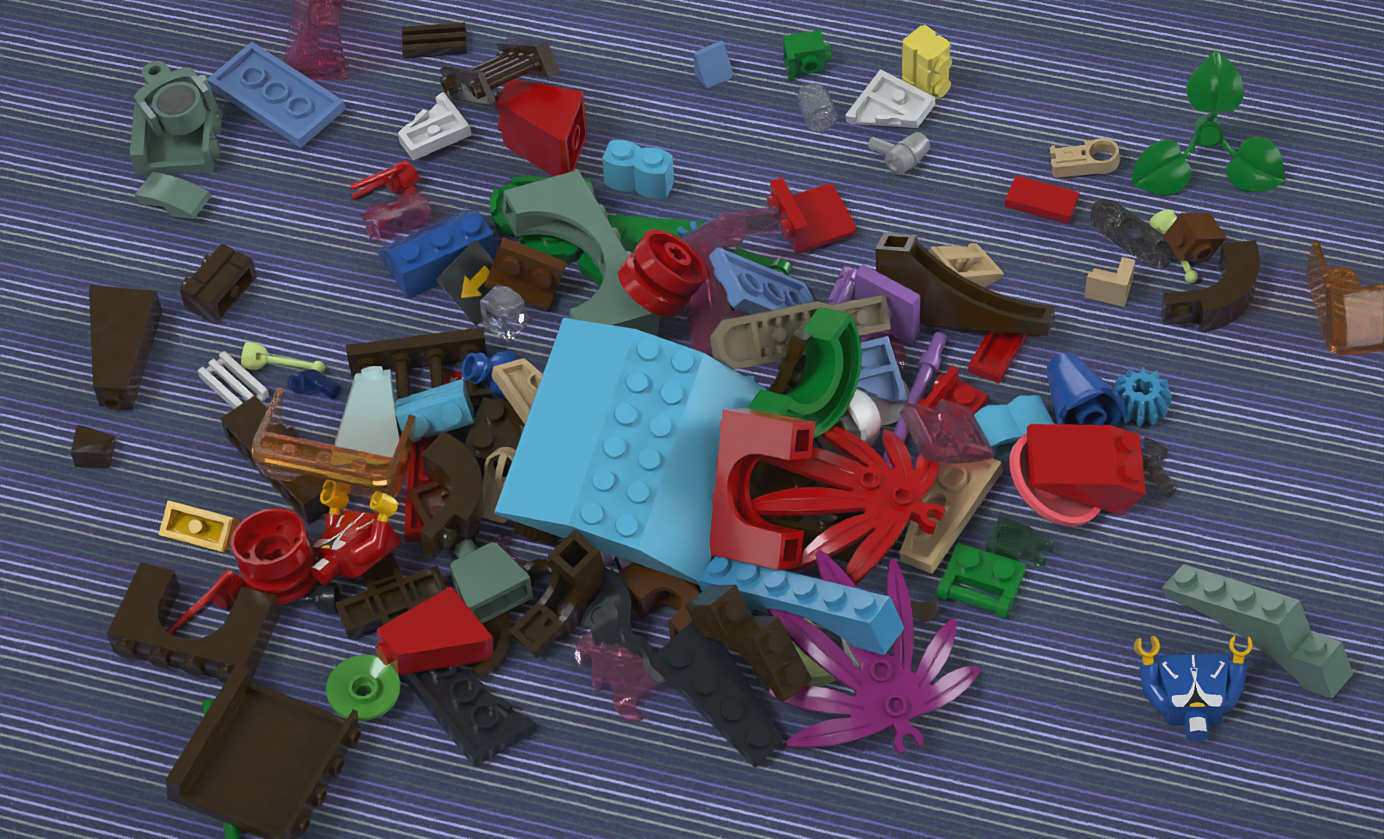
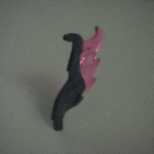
M604 566V576L599 595L585 610L581 620V627L585 629L591 628V631L578 641L575 649V658L580 667L583 666L585 656H592L591 680L596 691H600L602 681H609L612 685L613 703L617 712L629 721L643 720V716L636 712V703L641 695L659 684L670 685V683L649 663L655 653L642 635H634L632 633L633 603L628 588L612 568L609 570Z

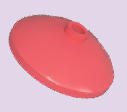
M1027 433L1014 444L1010 454L1011 476L1018 493L1034 512L1046 520L1069 527L1084 525L1100 512L1101 509L1031 487Z

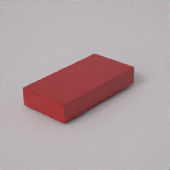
M1015 175L1005 199V207L1069 224L1078 203L1080 192Z
M988 331L968 365V372L1000 384L1028 335L1012 332L998 334Z

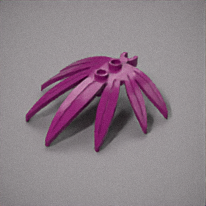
M822 550L817 551L815 556L821 580L857 588L847 574ZM891 559L888 563L886 596L891 597L904 630L891 646L893 656H890L888 651L883 655L856 648L846 641L860 669L856 668L849 657L832 639L804 618L787 611L768 609L771 616H779L791 640L808 657L835 679L855 692V696H850L829 688L805 685L787 701H780L808 711L850 716V718L832 719L812 725L789 738L785 743L786 747L816 748L839 745L868 737L891 726L894 732L893 748L898 755L903 754L905 748L902 744V738L905 736L913 739L916 748L923 745L922 734L911 726L909 719L932 712L951 702L965 691L979 674L980 668L978 666L962 667L946 674L934 685H930V682L943 667L952 649L957 627L955 619L949 620L936 633L924 651L916 672H911L914 640L912 608L904 577L895 559ZM770 689V691L768 692V696L777 700L773 691Z

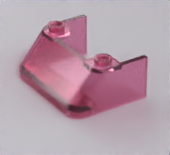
M778 206L723 213L689 231L680 238L700 255L708 271L706 281L696 293L691 295L690 301L685 307L691 349L703 352L713 358L710 336L720 322L725 319L751 315L745 311H731L730 304L727 301L728 294L723 284L714 275L715 268L709 255L717 247L722 249L739 245L747 235L777 232Z

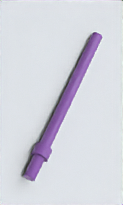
M936 332L928 350L923 352L918 363L919 372L893 431L903 443L915 418L913 416L914 409L919 400L923 398L932 375L938 372L942 362L940 355L947 341V336L943 333ZM885 451L882 459L893 469Z

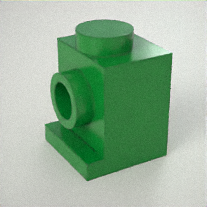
M821 30L783 36V60L788 80L794 81L795 75L826 71V62H832L830 43H824Z

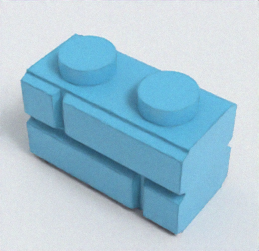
M463 379L396 400L395 414L407 444L419 441L423 436L428 438L441 434L443 431L447 432L474 423V408Z

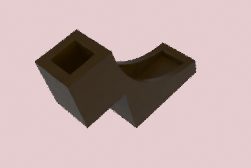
M710 585L685 605L700 635L718 640L744 657L763 677L778 701H787L812 681L779 616H752L736 585Z

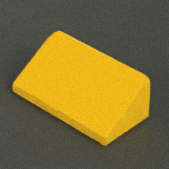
M167 501L159 535L226 553L231 543L232 533L240 523V519L178 502Z

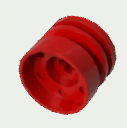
M282 508L261 510L241 521L232 533L230 545L243 580L247 585L246 588L276 595L278 605H285L302 598L311 591L317 582L311 573V568L317 563L302 518L293 511Z

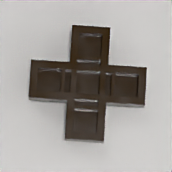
M391 551L361 575L368 591L335 603L346 635L350 639L380 628L447 589V586L438 566L403 578Z

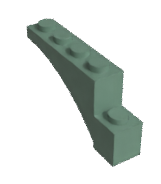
M1185 564L1162 587L1167 599L1209 616L1246 640L1250 637L1253 645L1291 674L1304 690L1332 699L1353 675L1343 643L1311 632L1302 604L1298 599Z

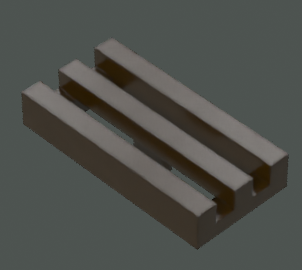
M465 22L402 27L403 58L467 53Z

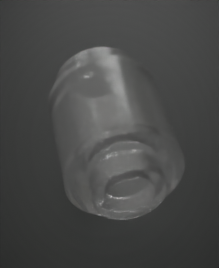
M809 83L799 90L797 103L807 127L812 131H825L831 128L837 121L838 114L827 89L818 83Z

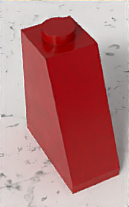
M451 586L377 629L378 645L375 646L376 653L381 662L386 666L390 664L398 675L487 661L493 657V637Z

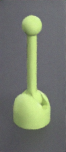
M1163 210L1155 214L1149 223L1153 232L1159 238L1165 239L1163 235L1177 217L1173 210ZM1180 261L1186 272L1185 280L1191 284L1197 282L1198 273L1191 269L1188 261Z
M246 341L242 351L241 366L244 369L258 370L269 362L310 369L315 374H322L325 371V364L322 361L309 363L269 356L263 345Z

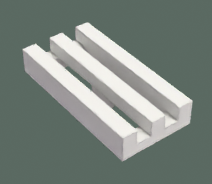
M225 351L219 354L220 359L218 361L212 359L208 362L209 367L207 369L201 367L198 370L199 378L234 409L243 402L213 375L217 373L246 400L254 395L224 367L229 369L249 387L261 402L269 397L268 390Z

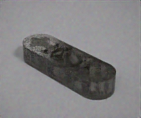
M1102 199L1093 204L1090 216V224L1093 229L1150 268L1163 269L1171 264L1173 251L1165 240L1164 234L1113 200ZM1133 229L1138 231L1141 236L1130 239L1125 237L1123 232Z

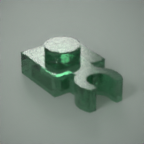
M999 516L986 542L985 551L1019 562L1022 556L1029 558L1033 565L1045 568L1047 556L1038 553V551L1045 550L1052 553L1054 541L1048 537L1033 538V528Z

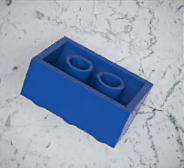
M465 210L377 249L379 256L407 299L440 285L437 278L474 240L480 243L493 260L497 254L494 233L480 212L474 210Z

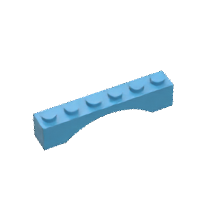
M715 556L711 560L707 569L698 579L702 592L710 585H736L750 611L755 609L787 611L825 627L856 648L883 655L886 654L904 630L891 597L719 556Z

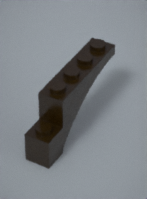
M883 232L875 248L876 271L904 287L911 288L912 291L920 295V324L931 328L945 326L956 327L964 331L978 329L989 330L998 334L1012 332L1023 333L1031 337L1048 336L1055 319V306L1030 303L986 289L964 278L943 264L917 241V235Z

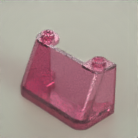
M293 0L284 62L309 79H348V59H345L339 30L340 16L338 9H342L343 0Z

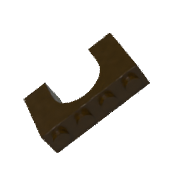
M141 562L107 632L113 652L124 659L131 660L137 658L149 661L160 668H167L169 666L181 669L192 676L199 677L205 675L217 678L222 683H225L235 665L240 664L250 668L252 680L281 615L276 595L241 587L226 621L218 630L199 639H181L169 634L164 629L167 617L180 592L175 571Z

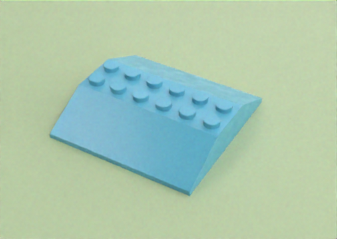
M563 318L494 514L562 538H566L575 530L597 550L698 584V579L707 569L712 557L709 544L713 511L712 497L715 491L716 460L719 451L720 422L723 409L747 408L759 390H766V388L703 352L643 331Z

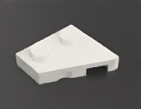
M880 69L846 113V122L857 125L918 128L935 106V97Z
M444 92L436 97L437 104L429 112L423 109L415 116L413 122L407 124L398 132L400 144L412 160L427 156L436 150L457 143L459 140L472 135L470 125Z

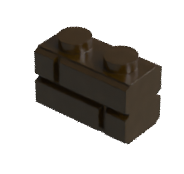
M221 244L214 253L206 254L197 272L193 276H187L182 282L180 293L184 307L188 311L198 316L201 315L204 319L216 324L257 278L254 262L251 257L239 251L236 252L225 244Z

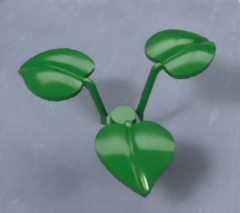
M1213 51L1192 73L1187 83L1186 94L1192 106L1201 112L1212 110V113L1200 117L1195 122L1194 132L1196 136L1191 138L1186 151L1181 154L1180 147L1174 140L1157 141L1142 153L1132 173V184L1137 188L1158 195L1178 193L1185 188L1191 177V167L1185 159L1191 155L1195 146L1200 143L1205 147H1214L1220 144L1234 157L1226 167V174L1229 180L1242 190L1250 192L1267 191L1279 186L1286 179L1281 153L1270 140L1263 137L1246 139L1241 143L1237 152L1223 138V130L1216 118L1218 110L1223 112L1236 110L1242 102L1244 87L1237 69L1224 55L1217 51Z

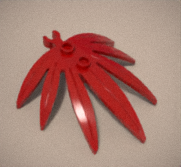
M834 425L820 436L855 461L816 447L812 448V458L787 460L765 455L760 460L844 490L824 487L793 488L769 493L755 498L751 502L760 516L814 515L863 511L864 514L843 520L816 537L802 551L800 567L794 568V571L798 572L816 564L815 554L819 550H822L831 557L871 533L855 551L845 570L847 576L856 586L882 560L894 545L904 527L911 520L918 523L919 528L923 532L933 535L936 531L937 523L929 518L932 517L941 522L944 519L946 510L942 506L921 502L936 479L939 469V456L933 449L922 451L917 458L915 470H913L909 451L903 441L892 431L883 429V444L893 467L892 469L866 442L849 431Z

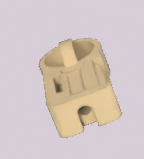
M1108 138L1084 141L1085 145L1055 148V145H1052L1050 147L1053 177L1062 178L1110 173L1118 167L1120 162L1118 145ZM1101 151L1113 154V157L1105 161H1098L1092 158L1094 154Z
M510 447L496 449L487 457L484 464L485 473L482 483L484 513L482 518L500 523H505L508 520L494 514L506 480V477H503L506 459L508 457L513 461L516 450ZM497 455H500L495 471L493 461Z

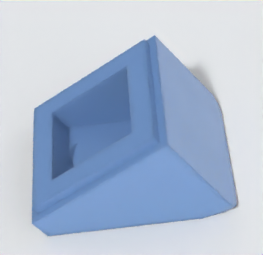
M722 40L694 52L695 76L706 89L733 77L732 67Z

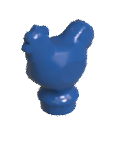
M509 350L493 354L489 359L481 352L477 354L469 353L462 365V376L465 380L471 381L475 385L483 383L486 388H491L493 394L505 397L492 378L493 367L519 360L520 357Z

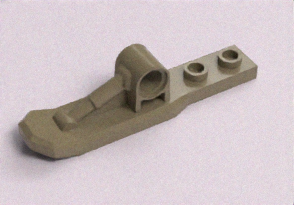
M886 294L832 305L819 301L722 320L710 336L713 358L732 370L780 361L785 357L789 349L787 345L792 334L798 328L804 329L819 307L850 314L855 322L859 336L891 329Z

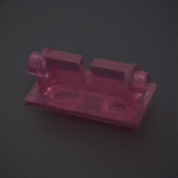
M411 191L398 197L399 201L390 204L378 202L368 206V211L361 213L360 216L366 223H371V225L366 226L369 238L376 237L378 240L398 233L399 229L396 223L398 219L402 220L405 230L427 223V219L433 217L430 206H423L424 203L430 201L429 198L423 193L418 194L417 191Z

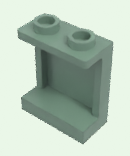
M205 104L206 119L198 129L185 135H172L162 130L163 134L157 137L138 108V105L134 106L130 158L135 176H150L152 172L166 175L214 172L215 159H220V143L216 139V134L222 133L220 114L215 115L214 108L209 110Z

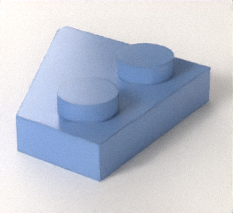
M886 336L862 342L861 372L856 389L866 393L869 397L895 404L907 401L908 397L889 337Z

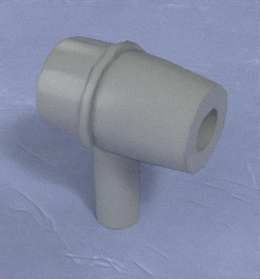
M920 132L911 134L902 141L897 142L898 144L896 145L876 137H872L868 143L870 150L885 155L886 166L896 175H902L907 170L916 167L917 163L930 150L929 140Z

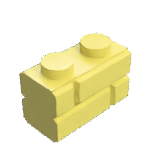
M923 25L903 39L902 81L934 96L935 100L938 97H943L951 87V81H949V69L952 65L950 42L940 35L936 36L935 31Z

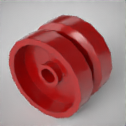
M654 229L643 235L637 243L634 253L628 255L618 271L620 284L626 293L637 304L649 312L662 317H675L679 315L689 303L691 295L699 290L708 275L704 261L688 243L676 235Z

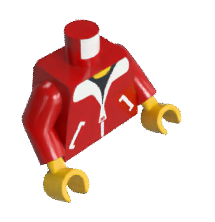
M328 487L322 490L320 500L322 504L330 507V512L325 517L324 533L313 544V550L320 561L311 568V573L318 582L325 585L335 576L357 578L401 544V541L391 527V522H388V518L398 508L395 498L376 491L371 498L370 508L379 514L345 510L340 515V511L349 502L347 493L337 487H334L333 490Z

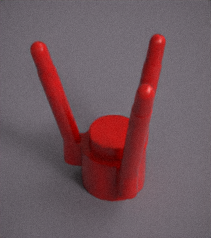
M404 160L391 168L351 184V190L364 187L353 193L351 197L353 200H356L384 185L394 194L397 192L402 193L376 225L377 230H381L405 201L417 192L414 185L419 182V176L413 165Z
M224 571L209 591L166 631L171 635L174 634L210 600L222 609H226L228 606L233 607L241 587L247 586L244 580L232 571Z

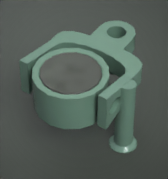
M152 61L142 69L146 85L137 91L135 100L138 108L157 137L163 134L162 130L172 135H185L198 129L206 119L205 104L209 110L214 108L215 115L220 114L221 118L223 117V111L218 109L205 75L198 76L190 67L180 68L171 72L162 61ZM151 103H152V106H153V109H154L155 114H154L153 111L149 108V105H150Z

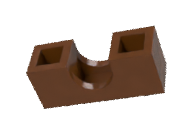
M634 562L619 575L630 592L633 603L632 610L642 618H645L659 607H671L678 611L669 619L670 640L692 621L685 605L700 594L692 582Z

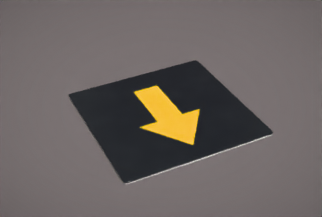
M474 240L437 278L438 283L475 326L506 296L485 286L494 260L477 240Z

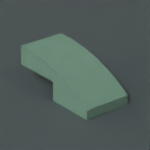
M152 172L135 193V197L140 204L164 207L171 217L194 219L211 198V194L202 187L186 180Z

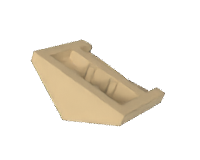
M970 243L968 247L931 246L929 250L943 264L984 288L1001 279L1004 275L1003 271L977 243Z

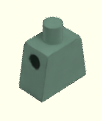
M466 539L457 544L454 553L458 559L450 564L453 583L458 596L482 624L533 598L529 575L497 543L490 542L477 548L471 539Z

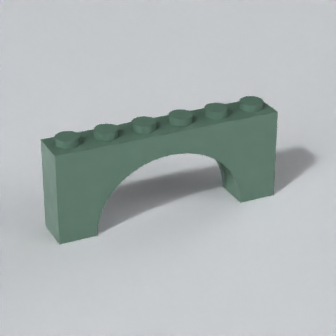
M579 170L504 190L503 215L516 237L541 234L564 239L585 251L598 266L603 277V283L589 300L570 309L569 319L632 328L651 335L658 334L659 319L662 316L649 312L637 304L620 284L618 277L619 268L631 252L625 251L617 228L611 227L605 207L597 203L591 183L589 181L585 182Z

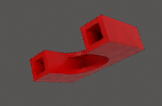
M747 408L723 409L720 422L719 451L716 460L715 491L712 497L713 511L709 540L711 555L776 570L800 567L804 531L774 525L760 517L751 502L749 481L755 464L765 455L787 460L812 458L814 421Z

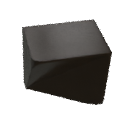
M77 425L71 448L75 467L110 468L116 442L115 436L86 426Z

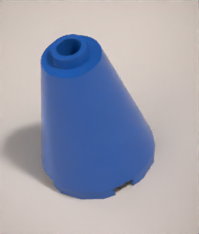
M1072 353L1059 354L1048 363L1046 373L1057 424L1111 425L1119 428L1117 423L1121 417L1125 419L1126 416L1125 402L1119 393Z

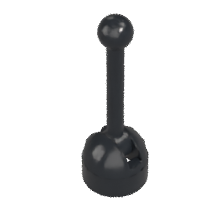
M337 583L323 584L314 591L313 595L303 596L299 600L288 604L314 603L315 607L321 612H337L335 603L341 601L340 587Z

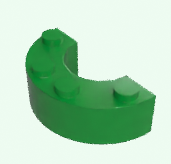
M823 307L817 309L803 329L812 335L805 347L806 361L804 371L798 383L788 393L783 395L760 389L747 407V409L814 421V438L833 427L847 410L859 382L862 363L860 336L851 315Z

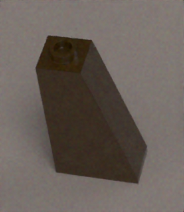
M90 285L93 388L99 406L113 410L120 408L133 410L163 312L157 291Z

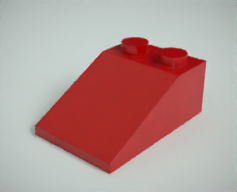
M1029 424L1026 427L1031 487L1118 515L1125 513L1146 495L1139 434L1111 425Z

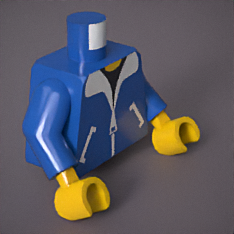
M1235 635L1230 639L1229 649L1233 653V660H1229L1228 654L1157 655L1156 661H1154L1153 656L1160 649L1159 640L1155 636H1151L1152 649L1149 653H1146L1142 650L1141 638L1136 639L1134 650L1143 659L1139 666L1144 696L1158 712L1164 713L1166 722L1169 725L1185 726L1188 740L1197 742L1207 739L1209 737L1208 725L1221 724L1223 713L1232 711L1244 692L1248 665L1244 662V658L1253 646L1250 637H1248V646L1244 652L1235 650Z

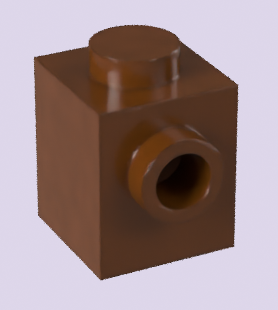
M1181 213L1163 235L1178 261H1208L1226 240V236L1211 213Z

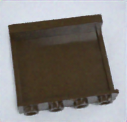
M236 664L167 776L168 800L264 839L303 838L310 826L312 811L315 806L320 808L325 801L328 793V783L332 777L337 778L341 773L345 762L344 755L348 748L353 749L359 741L362 729L358 727V711L352 709L348 718L345 719L252 682L250 668Z

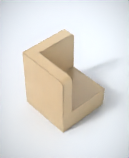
M1122 257L1117 273L1097 268L1089 272L1086 279L1085 298L1125 307L1133 282L1135 260Z

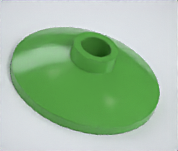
M354 656L338 664L329 675L326 684L327 699L332 709L346 719L352 709L358 711V721L372 720L388 712L396 703L400 694V678L390 664L384 665L378 656ZM362 692H370L366 696H359Z

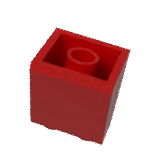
M516 79L505 83L503 90H499L495 98V109L499 110L500 115L498 131L502 132L503 145L553 177L574 171L588 135L583 91Z

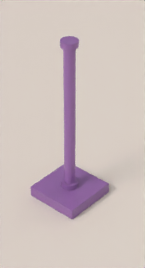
M862 264L855 272V300L886 294L891 329L885 331L913 345L920 337V295ZM872 333L861 335V343L866 342Z

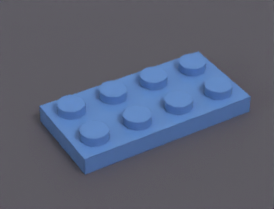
M253 42L249 43L207 79L211 90L300 148L346 110L342 99Z
M719 247L709 255L715 268L714 275L723 284L728 294L727 301L737 311L756 314L815 302L806 284L802 281Z

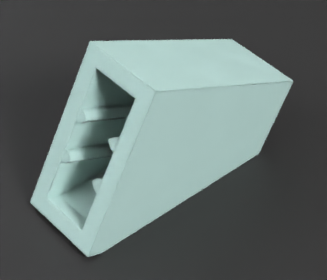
M372 366L362 369L359 374H355L331 454L332 469L402 459V444L399 424L395 414L396 403L391 369L383 370L381 366Z

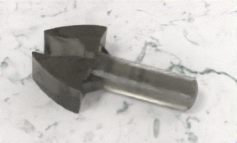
M1145 437L1143 446L1150 454V458L1142 454L1143 469L1149 472L1163 495L1171 497L1176 493L1177 489L1159 463L1167 458L1168 450L1160 443Z

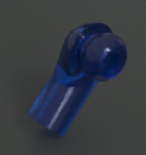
M315 369L293 373L287 380L288 387L296 394L319 391L333 400L341 391V386Z

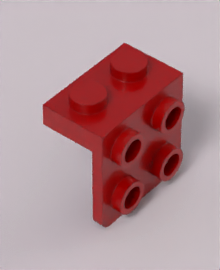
M783 177L770 181V195L766 198L768 208L771 214L776 216L783 237L788 239L796 255L855 235L856 225L832 184H825L792 195Z

